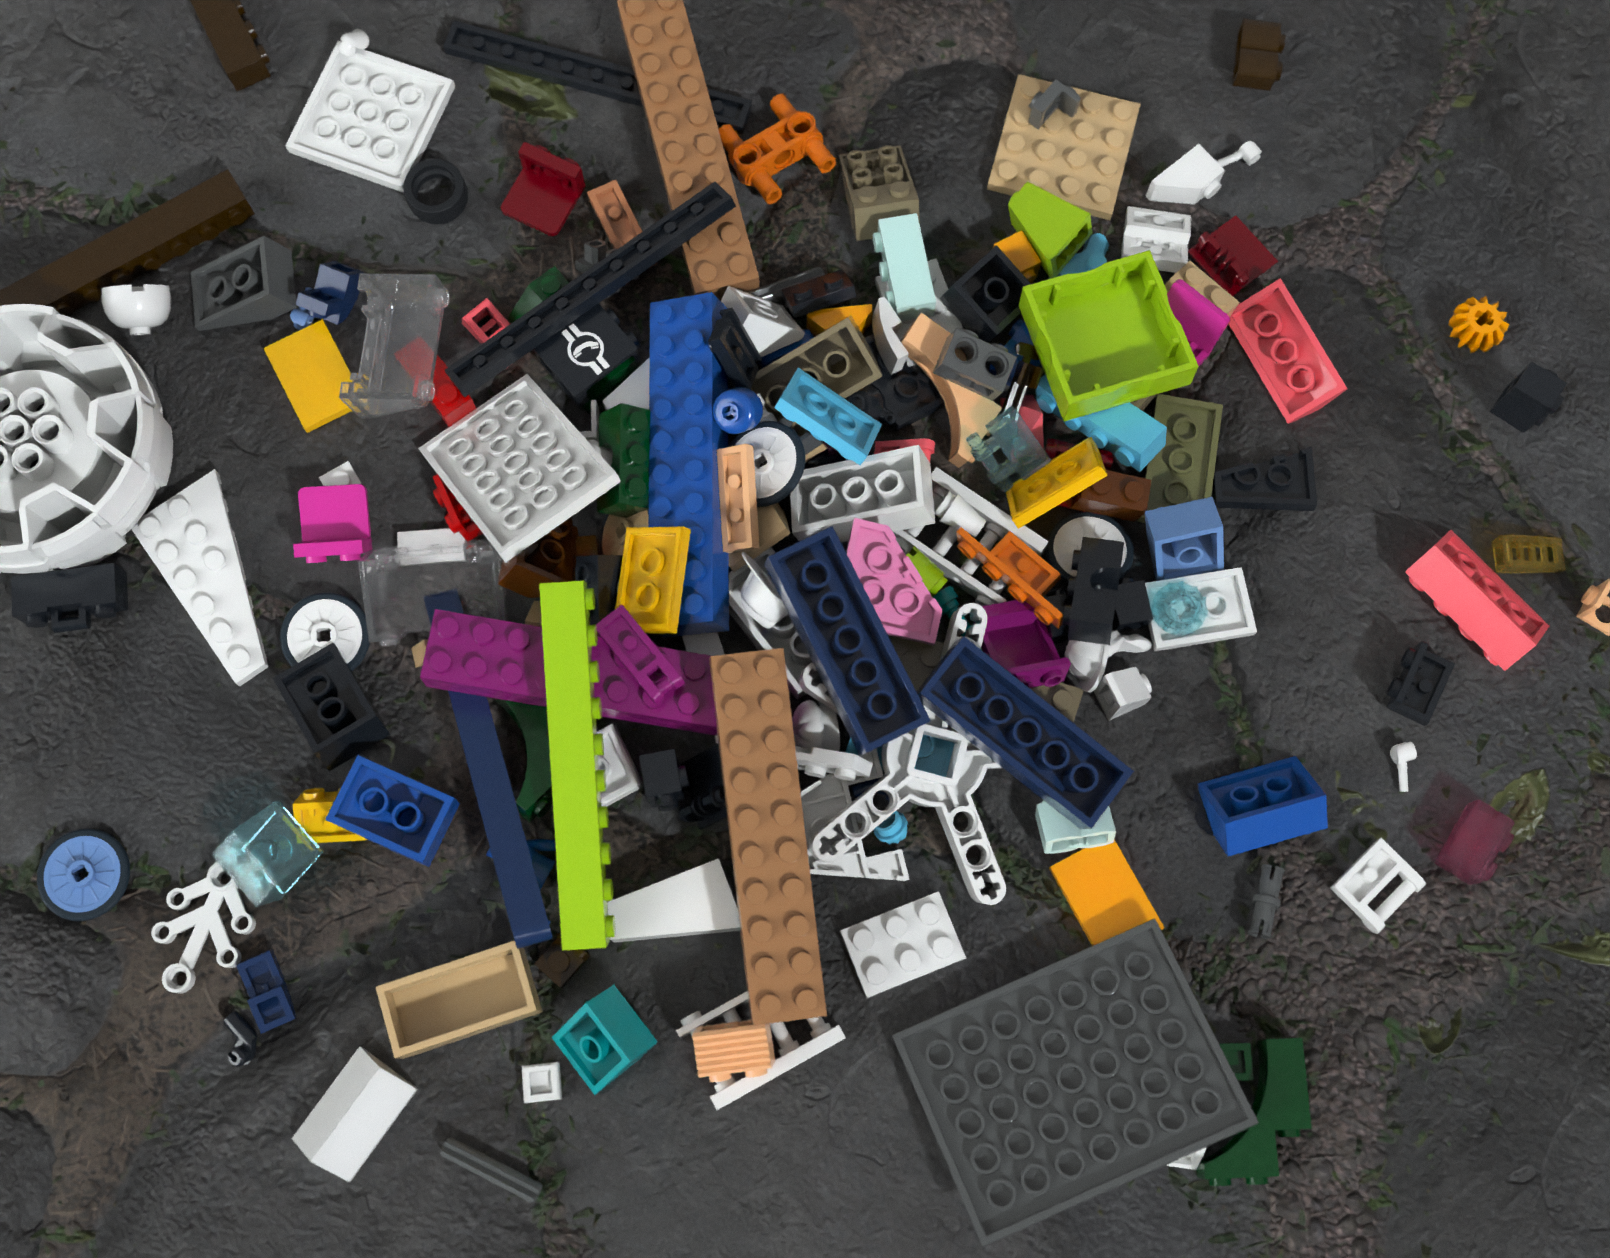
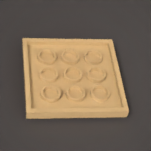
M1018 74L987 190L1012 196L1028 181L1089 212L1091 216L1110 220L1140 104L1073 88L1077 95L1081 97L1076 115L1071 118L1057 108L1046 122L1037 129L1028 123L1031 113L1029 108L1030 102L1039 91L1044 93L1053 82Z

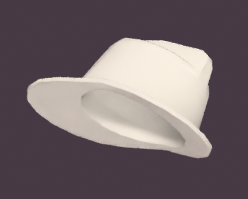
M742 552L745 562L751 569L741 589L743 608L764 628L769 629L784 618L788 612L770 578L747 553Z

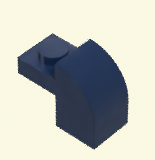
M338 261L322 263L319 267L315 288L299 292L296 305L307 309V314L339 325L349 316L358 298L364 272Z

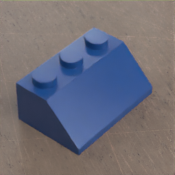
M1296 756L1198 783V790L1212 832L1227 856L1244 853L1328 828L1326 794Z

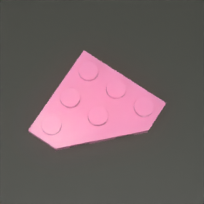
M854 518L846 553L887 635L934 645L942 608L924 585L922 577L896 541V536L891 528L887 525Z

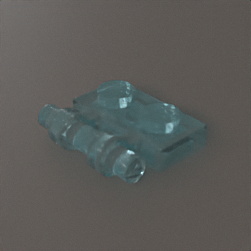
M1013 406L985 425L991 434L989 439L983 441L977 432L972 433L966 439L972 448L970 452L974 459L981 461L988 471L987 477L991 483L997 484L1002 492H1006L1013 487L1009 476L1014 472H1017L1023 480H1026L1051 461ZM999 448L1008 459L1002 464H999L992 455Z

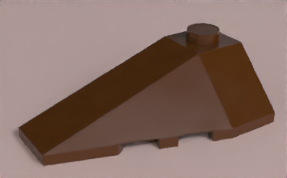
M572 516L506 563L503 560L497 585L527 598L540 597L539 583L576 581V556H582V554L577 552L576 539L579 535L577 527L573 526Z

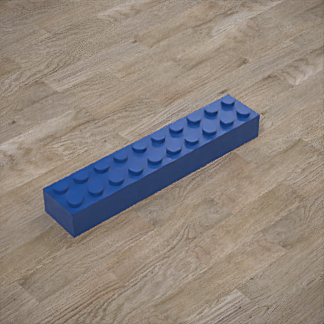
M712 292L650 303L648 527H686L691 529L677 634L657 633L665 638L729 631V553L723 552L717 464V449L728 447V433L720 429L713 417V405L716 398L722 392L728 390V378L724 367L718 357L712 353L708 342L716 321L722 318L720 311L727 309V307Z

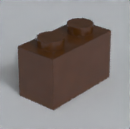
M1106 470L1108 476L1072 497L1070 506L1072 509L1099 513L1135 522L1147 511L1151 480Z

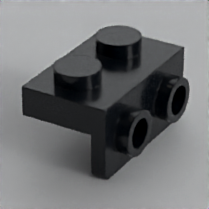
M843 269L781 290L786 310L793 319L856 297L854 285Z
M1421 641L1414 648L1408 647L1400 661V666H1403L1404 669L1400 678L1395 677L1388 687L1386 695L1390 696V700L1386 708L1425 726L1433 715L1455 663L1428 651L1429 644Z

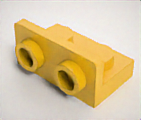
M323 788L307 789L294 801L292 805L297 844L367 840L325 820L341 788L334 792H325Z

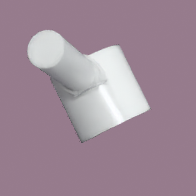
M1247 141L1237 152L1216 161L1223 167L1243 159L1250 166L1260 159L1259 154L1262 151L1253 141Z
M1412 742L1394 745L1390 750V756L1393 762L1397 764L1399 792H1408V767L1406 762L1417 757L1416 748Z

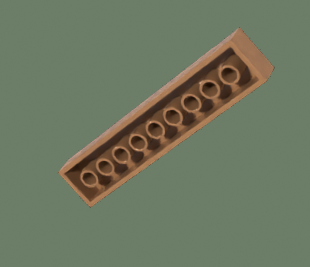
M617 0L623 33L671 211L714 181L733 198L736 205L735 208L681 245L693 294L698 295L712 292L721 301L728 286L744 292L759 288L758 271L683 0Z
M784 648L710 656L709 664L750 1018L753 1026L764 1023L771 1024L827 1016Z

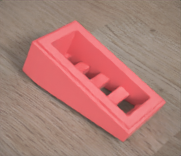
M488 298L462 318V324L481 344L510 325ZM488 315L491 320L480 328L477 323ZM497 324L500 328L488 337L485 333Z

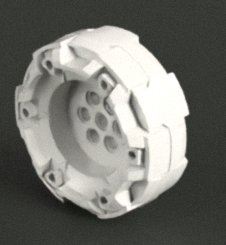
M35 304L0 306V461H4L0 466V573H43L59 569L65 570L92 566L127 544L125 539L126 533L135 526L145 513L157 489L161 486H167L173 458L172 428L163 418L160 399L147 374L134 358L111 336L84 321L61 315L50 306ZM10 404L9 407L2 412L3 408L6 405ZM44 404L43 408L36 412L37 408ZM24 431L23 436L16 440L17 436ZM59 431L58 435L50 440L53 433ZM67 448H69L68 454H61ZM39 459L38 463L33 468H30L32 462Z

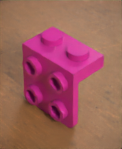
M1178 279L1172 284L1167 293L1168 302L1174 316L1182 325L1197 364L1200 366L1208 358L1230 322V318L1192 286Z
M348 484L303 487L298 491L302 542L293 544L294 558L306 557V563L327 562V556L340 555V561L360 560L362 553L372 551L368 496L365 485Z

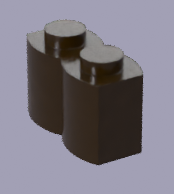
M1243 18L1236 41L1233 86L1270 91L1274 82H1279L1283 62H1278V56L1283 52L1286 35L1281 34V23Z

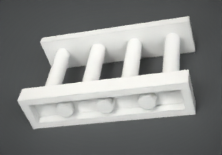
M936 467L931 473L934 512L948 491L954 495L959 493L982 518L987 520L984 524L986 533L980 540V543L990 551L997 540L1000 541L1011 531L1041 557L1049 541L1025 525L1018 529L1010 515ZM924 526L893 532L896 536V541L905 555L914 546L917 547L945 572L944 577L976 598V604L986 606L1007 601L1000 596L1006 587L1002 580H993L990 586L987 587L972 577L981 563L975 557L972 560L967 558L961 568L943 558L957 539V528L949 526L933 549H930L916 539Z
M747 991L703 1016L700 1011H696L680 1020L683 1027L676 1030L678 1036L682 1038L690 1033L692 1035L697 1027L704 1026L720 1016H723L726 1023L741 1021L735 1008L748 1002ZM822 1017L808 1018L807 1021L812 1029L810 1034L813 1039L800 1046L797 1040L793 1041L784 1022L771 1023V1031L781 1048L778 1050L781 1057L775 1060L773 1067L767 1069L768 1073L765 1075L744 1077L737 1082L731 1076L728 1080L716 1082L717 1085L714 1088L717 1093L710 1096L716 1110L844 1040L846 1037L840 1026L837 1025L831 1028L829 1022L825 1024Z

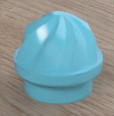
M895 811L874 829V834L881 842H886L889 845L892 843L899 844V841L905 839L907 835V819L902 813Z

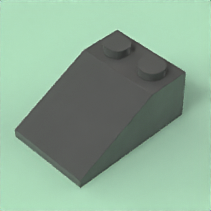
M265 236L191 271L195 329L199 331L271 320L297 308L292 251Z

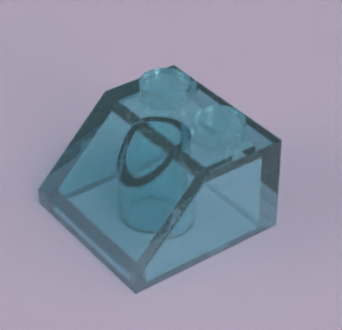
M278 800L234 829L213 852L212 856L256 907L282 899L324 851Z

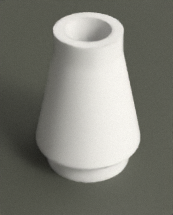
M950 491L947 492L935 510V515L940 517V522L957 529L962 527L974 537L978 535L987 521L959 493L954 495Z

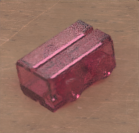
M1481 800L1468 803L1434 861L1435 864L1449 873H1453L1454 876L1470 885L1480 883L1483 880L1485 882L1488 881L1497 869L1498 865L1493 861L1498 852H1504L1514 838V834L1510 833L1515 824L1514 820L1501 812L1495 811L1494 808Z

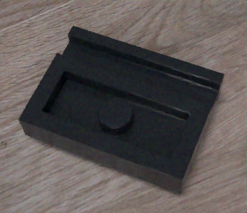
M733 307L720 311L722 318L716 321L708 341L710 349L718 357L725 369L727 378L732 381L735 388L742 387L751 390L759 369L756 364L762 361V357Z

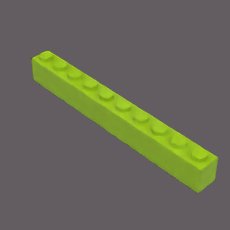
M586 581L539 583L562 951L606 948L610 942V937H615L614 915H608L607 901H613L612 879H606L605 864H611L610 843H604L603 828H608L609 816L608 807L601 806V792L606 791L605 770H599L598 755H604V738L602 733L597 734L596 719L602 718L601 698L594 695V683H598L600 680L598 661H592L591 646H597L596 625H590L589 610H595L594 589L588 588Z

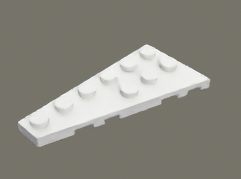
M214 469L142 516L131 530L229 675L238 686H241L269 666L260 631L257 628L252 609L254 607L251 596L248 594L245 582L246 576L235 533L231 528L228 506L223 497L220 475Z

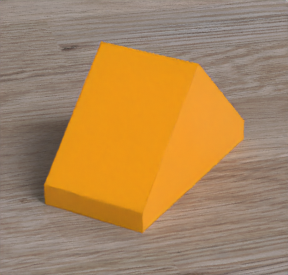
M872 304L825 308L808 313L807 329L817 336L852 315L863 334L872 323Z

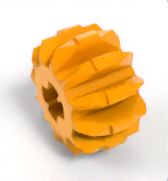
M1472 296L1465 303L1459 304L1454 309L1453 316L1449 319L1448 325L1453 328L1450 332V337L1460 339L1458 348L1466 344L1469 346L1470 354L1478 349L1484 353L1503 340L1504 333L1508 330L1509 324L1503 321L1506 318L1507 312L1497 310L1499 302L1491 305L1488 304L1487 296L1480 298L1479 301Z

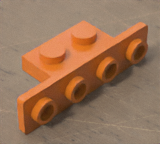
M962 527L956 531L957 542L959 543L957 547L963 555L970 560L975 557L983 564L982 569L994 581L1000 579L1009 586L1007 590L1014 599L1020 603L1026 601L1034 608L1033 613L1045 625L1052 623L1058 629L1062 626L1063 614L1044 598L1047 592L1061 579V574L1011 531L991 551L985 548Z

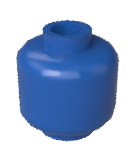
M737 387L724 391L716 398L713 405V417L716 424L721 430L729 434H740L754 429L759 424L763 415V405L760 398L754 391L748 388Z

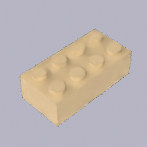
M515 940L376 986L394 1058L405 1059L543 1012L524 947L517 949Z

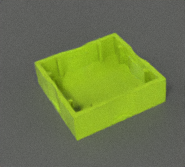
M1150 250L1104 263L1086 272L1065 274L1023 286L1019 308L1064 422L1191 384L1199 366L1182 325L1178 322L1170 308L1166 287Z

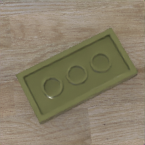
M1163 394L1156 395L1152 418L1167 427L1166 445L1145 466L1144 478L1151 480L1147 511L1211 497L1223 404ZM1145 514L1138 519V522L1145 523Z

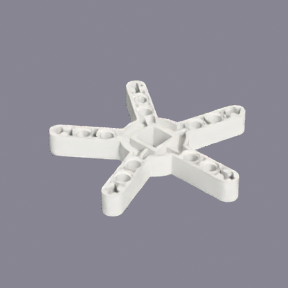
M968 603L958 608L952 614L940 660L953 643L961 638L957 636L965 632L967 621L963 620L962 617L968 613L971 614L970 620L974 621L975 624L967 629L965 637L981 649L987 626V614L982 606L976 603ZM810 663L800 674L799 683L801 688L808 695L838 714L830 696L825 695L827 690L824 684L820 683L816 687L811 684L813 678L809 675V672L814 674L817 670L814 664ZM924 706L931 721L882 746V766L885 775L816 831L810 838L809 851L819 861L833 862L844 855L907 801L919 806L935 807L970 897L977 903L997 904L1005 896L1006 885L971 794L981 784L987 769H999L1002 767ZM923 734L954 742L946 777L914 769ZM879 790L884 791L889 797V804L883 811L878 810L873 804V796ZM958 812L964 813L968 818V826L962 832L956 830L953 825L954 816ZM851 813L858 814L862 819V827L856 833H851L845 826V820ZM836 825L838 832L848 841L844 843L843 839H837L831 845L833 850L831 854L828 852L820 853L819 849L822 846L820 839H832L838 833L832 829ZM972 845L977 846L981 851V859L975 865L970 864L966 858L967 850ZM988 869L987 872H981L982 876L972 874L973 871ZM984 881L993 884V888L989 890V895L981 894L980 889L985 886Z

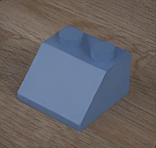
M1213 497L1145 511L1146 535L1156 581L1224 570L1223 524Z

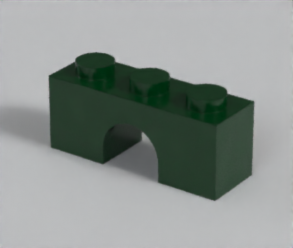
M620 403L599 414V447L612 449L611 467L617 473L621 482L597 498V512L627 518L648 509L650 410Z

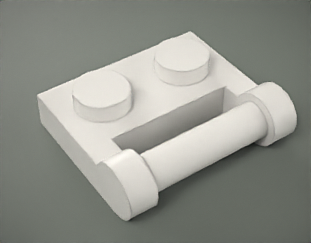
M1380 838L1351 865L1330 889L1361 918L1363 924L1370 931L1378 934L1386 926L1384 922L1413 892H1419L1426 885V882L1398 853ZM1398 874L1403 882L1373 911L1368 904Z

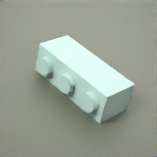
M917 213L878 219V232L873 233L875 252H881L883 262H879L880 278L882 282L887 281L889 291L885 292V298L901 321L914 320L920 313L927 317L934 316L936 299Z

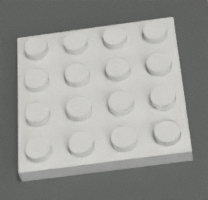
M337 41L285 146L289 153L404 193L405 178L408 172L420 162L454 91V82L452 79L364 49L357 48L353 57L347 56L339 51L338 47L341 41Z

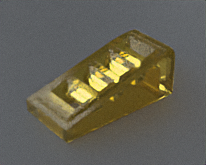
M1499 535L1492 541L1496 573L1564 572L1566 570L1561 538ZM1524 547L1528 548L1529 561H1525ZM1535 547H1540L1541 562L1537 561ZM1547 547H1552L1554 562H1549ZM1512 548H1516L1517 560H1513Z

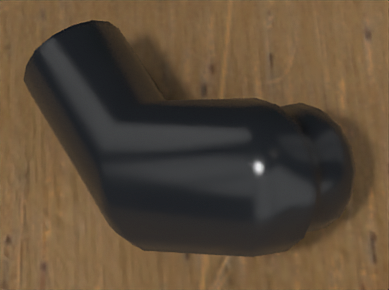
M234 1011L226 1017L223 1024L236 1037L234 1047L228 1053L229 1062L233 1066L240 1067L248 1065L255 1057L258 1035L238 1011Z

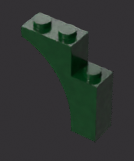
M492 698L512 717L526 742L527 770L516 805L519 814L530 823L536 816L542 817L553 804L547 707Z
M1303 1038L1257 1040L1259 1074L1256 1094L1251 1108L1259 1123L1235 1134L1220 1150L1201 1160L1197 1168V1177L1209 1179V1186L1232 1185L1231 1178H1245L1247 1185L1268 1184V1177H1279L1275 1130H1277L1278 1137L1301 1136L1300 1129H1312Z

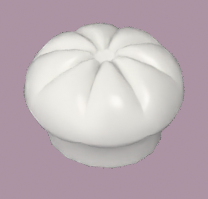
M811 700L802 702L796 708L792 717L795 746L807 749L809 754L812 747L839 751L840 734L835 711L827 706H817Z

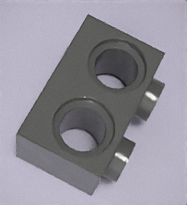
M956 328L947 337L933 373L993 401L1003 393L1017 357L1008 353V349L1000 344H989L978 339V335L973 331ZM955 349H960L965 353L966 361H962L956 356ZM985 363H990L995 367L996 375H992L986 370Z

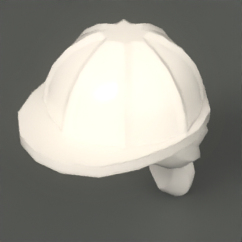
M1112 630L1110 645L1069 640L1066 646L1065 657H1068L1070 660V672L1080 679L1082 690L1091 693L1100 684L1107 659L1110 656L1121 651L1145 652L1153 644L1140 635L1132 634L1126 636L1121 635L1117 630Z

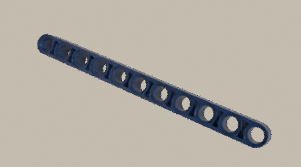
M457 588L423 596L430 625H432L435 609L464 614ZM448 691L516 947L520 949L553 939L487 697Z

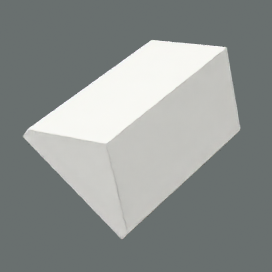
M359 1046L292 1137V1140L310 1162L351 1182L418 1088L362 1046Z

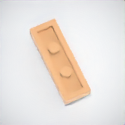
M741 444L717 449L723 552L736 553L760 549L753 446Z

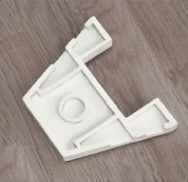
M877 749L860 756L872 763L870 777L855 776L854 781L836 778L834 773H829L824 778L801 791L810 874L898 881L910 880L902 849L866 857L862 840H860L844 855L833 862L819 861L809 851V841L812 835L852 802L848 786L883 777ZM855 813L849 814L845 820V826L851 833L859 831ZM836 825L832 829L838 833L832 839H820L822 843L819 849L820 853L828 852L831 854L833 852L831 845L837 839H843L844 843L848 841L838 832Z

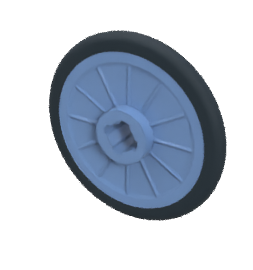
M97 829L71 831L53 842L40 861L37 872V886L40 897L54 914L64 919L85 921L102 916L120 901L127 889L130 878L129 858L122 844L115 837ZM86 869L89 872L88 877L81 880L79 873Z

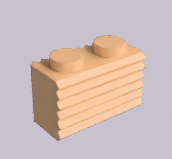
M750 1019L699 1026L692 1033L698 1077L709 1076L710 1082L728 1080L731 1078V1073L745 1072L746 1077L762 1076L767 1074V1069L772 1068L775 1063L770 1024L764 1023L753 1026Z

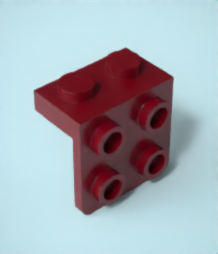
M523 142L518 151L523 169L501 204V211L504 215L549 236H556L586 187L582 169L578 163L570 158H559L541 145L533 146Z

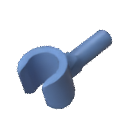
M306 287L305 291L311 290L312 288ZM300 306L298 309H293L290 314L291 320L294 322L293 326L298 330L314 323V317L307 314V309Z

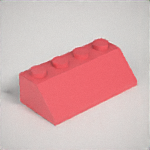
M1449 530L1405 571L1409 576L1410 583L1417 590L1425 591L1434 600L1435 608L1442 615L1450 616L1459 625L1460 633L1466 639L1474 640L1483 649L1486 659L1495 666L1499 665L1504 671L1533 649L1549 628V625L1452 530Z

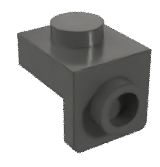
M1055 79L1044 93L1039 91L1030 102L1029 108L1031 113L1028 123L1039 129L1057 108L1073 118L1078 111L1081 97L1077 95L1071 86L1064 85Z

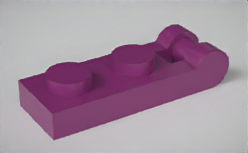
M620 605L596 624L597 633L655 705L665 699L663 695L673 687L677 690L685 683L679 673L623 605ZM660 669L665 676L654 684L649 676Z

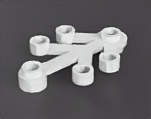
M217 861L209 868L205 879L183 889L174 888L168 893L166 902L170 908L175 910H185L190 906L192 899L207 893L209 895L204 906L169 922H158L152 928L151 936L154 941L169 944L174 941L177 934L194 927L179 963L167 967L162 975V983L166 990L173 993H185L193 987L196 979L193 968L209 932L218 952L216 955L217 963L225 968H234L240 963L241 952L236 947H232L219 913L224 898L233 916L231 927L236 933L244 935L251 933L255 929L256 920L253 915L246 912L238 888L243 882V871L234 861ZM230 872V881L227 884H222V874ZM182 893L184 901L176 906L174 898L177 894ZM247 917L249 924L247 928L241 930L238 926L239 920ZM167 926L169 935L165 939H161L159 932L163 927ZM231 950L234 953V959L226 964L224 955L227 951ZM184 972L187 979L180 986L177 983V976Z

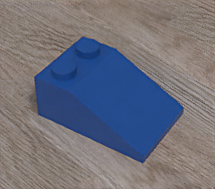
M357 755L325 820L395 853L430 867L460 803L452 796Z

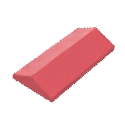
M1281 278L1238 304L1230 316L1228 324L1288 424L1321 409L1348 389Z

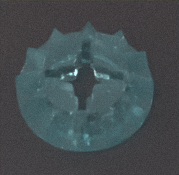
M1184 581L1178 583L1169 582L1158 590L1152 602V614L1156 623L1164 631L1173 635L1181 636L1195 632L1202 626L1208 613L1206 597L1201 595L1197 586L1188 585ZM1182 596L1184 606L1189 607L1191 610H1186L1179 621L1177 609L1172 608L1170 605L1176 604Z

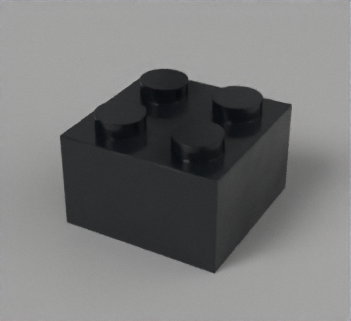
M996 245L940 297V300L968 330L978 335V339L988 343L1021 313L1019 302L1022 288L1031 283Z

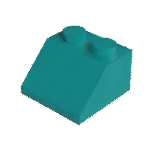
M612 985L586 1002L551 1037L594 1095L614 1081L658 1043L615 985Z

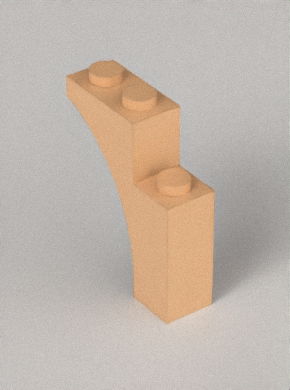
M920 313L900 341L908 351V357L928 375L945 402L951 428V447L948 461L960 468L968 461L973 463L983 449V446L980 445L985 435L989 437L1000 422L996 417L1002 407L994 401L933 373L945 341L951 333L923 313ZM955 349L956 356L960 360L966 361L965 353L960 349Z

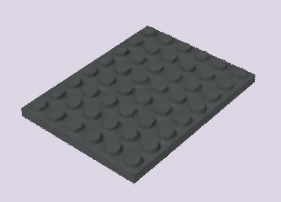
M1152 919L892 1035L983 1247L1259 1123L1156 919Z

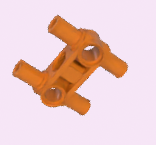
M778 94L770 101V109L780 121L746 141L740 138L730 124L723 125L718 129L723 147L729 153V162L736 170L738 180L744 185L755 187L767 204L777 202L782 196V190L771 176L800 159L809 156L821 173L829 172L836 165L835 157L823 144V136L816 127L814 116L808 112L797 111L784 94Z

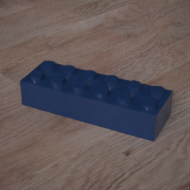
M833 526L768 556L764 566L859 756L930 722L931 720Z
M964 636L953 643L916 691L924 706L1079 829H1092L1134 772Z

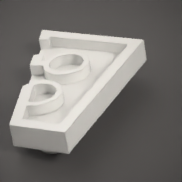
M795 746L798 770H805L804 773L807 775L824 778L826 773H834V777L854 781L855 776L870 777L872 763L856 754L812 747L809 754L807 749Z

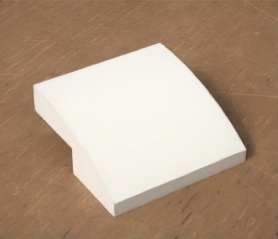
M1127 206L1121 258L1150 250L1158 270L1177 273L1188 263L1191 215Z

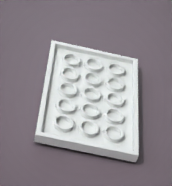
M528 374L418 448L505 563L621 482L614 469Z

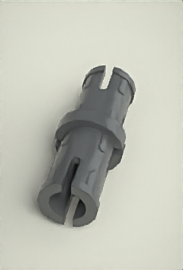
M1263 864L1261 866L1262 871L1258 892L1252 898V903L1255 906L1248 934L1257 938L1260 924H1263L1260 939L1268 940L1272 937L1271 932L1275 911L1280 909L1281 900L1278 899L1285 870L1276 866L1273 879L1270 880L1272 865Z

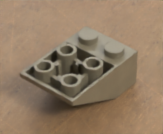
M887 145L879 149L866 151L854 150L847 154L839 155L846 199L856 241L873 239V233L878 232V219L917 213L919 220V198L901 145Z

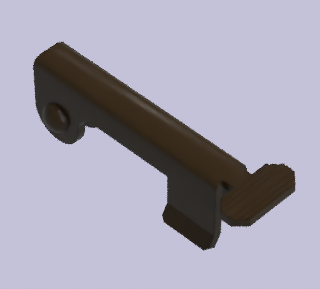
M1022 341L1017 343L1014 348L1017 354L1022 355V359L1017 364L998 418L1000 422L994 430L990 441L996 446H1002L1009 450L1017 440L1015 421L1027 387L1036 389L1043 373V368L1030 364L1031 359L1039 360L1034 345Z

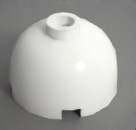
M143 284V287L118 285L104 287L101 290L102 305L108 319L118 327L129 329L130 335L151 334L150 328L162 325L167 320L171 311V294L169 286Z

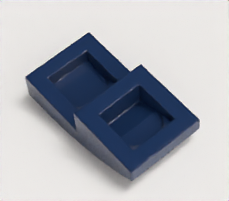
M273 949L236 965L250 997L247 1000L261 1034L296 1019L290 993Z

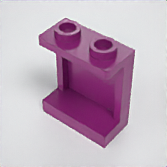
M1014 600L982 606L987 614V626L981 646L983 652L1029 688L1043 685L1052 687L1064 682L1071 665L1068 657H1059L1046 625L1033 613L1034 608L1026 601L1020 603Z

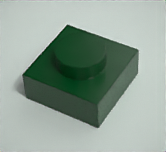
M1250 1043L1219 1044L1237 1081L1254 1080Z

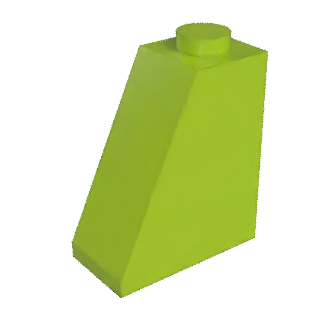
M1028 181L1009 200L1008 208L1011 224L1017 232L1021 230L1024 232L1042 261L1041 266L1050 278L1057 277L1093 234L1090 213Z

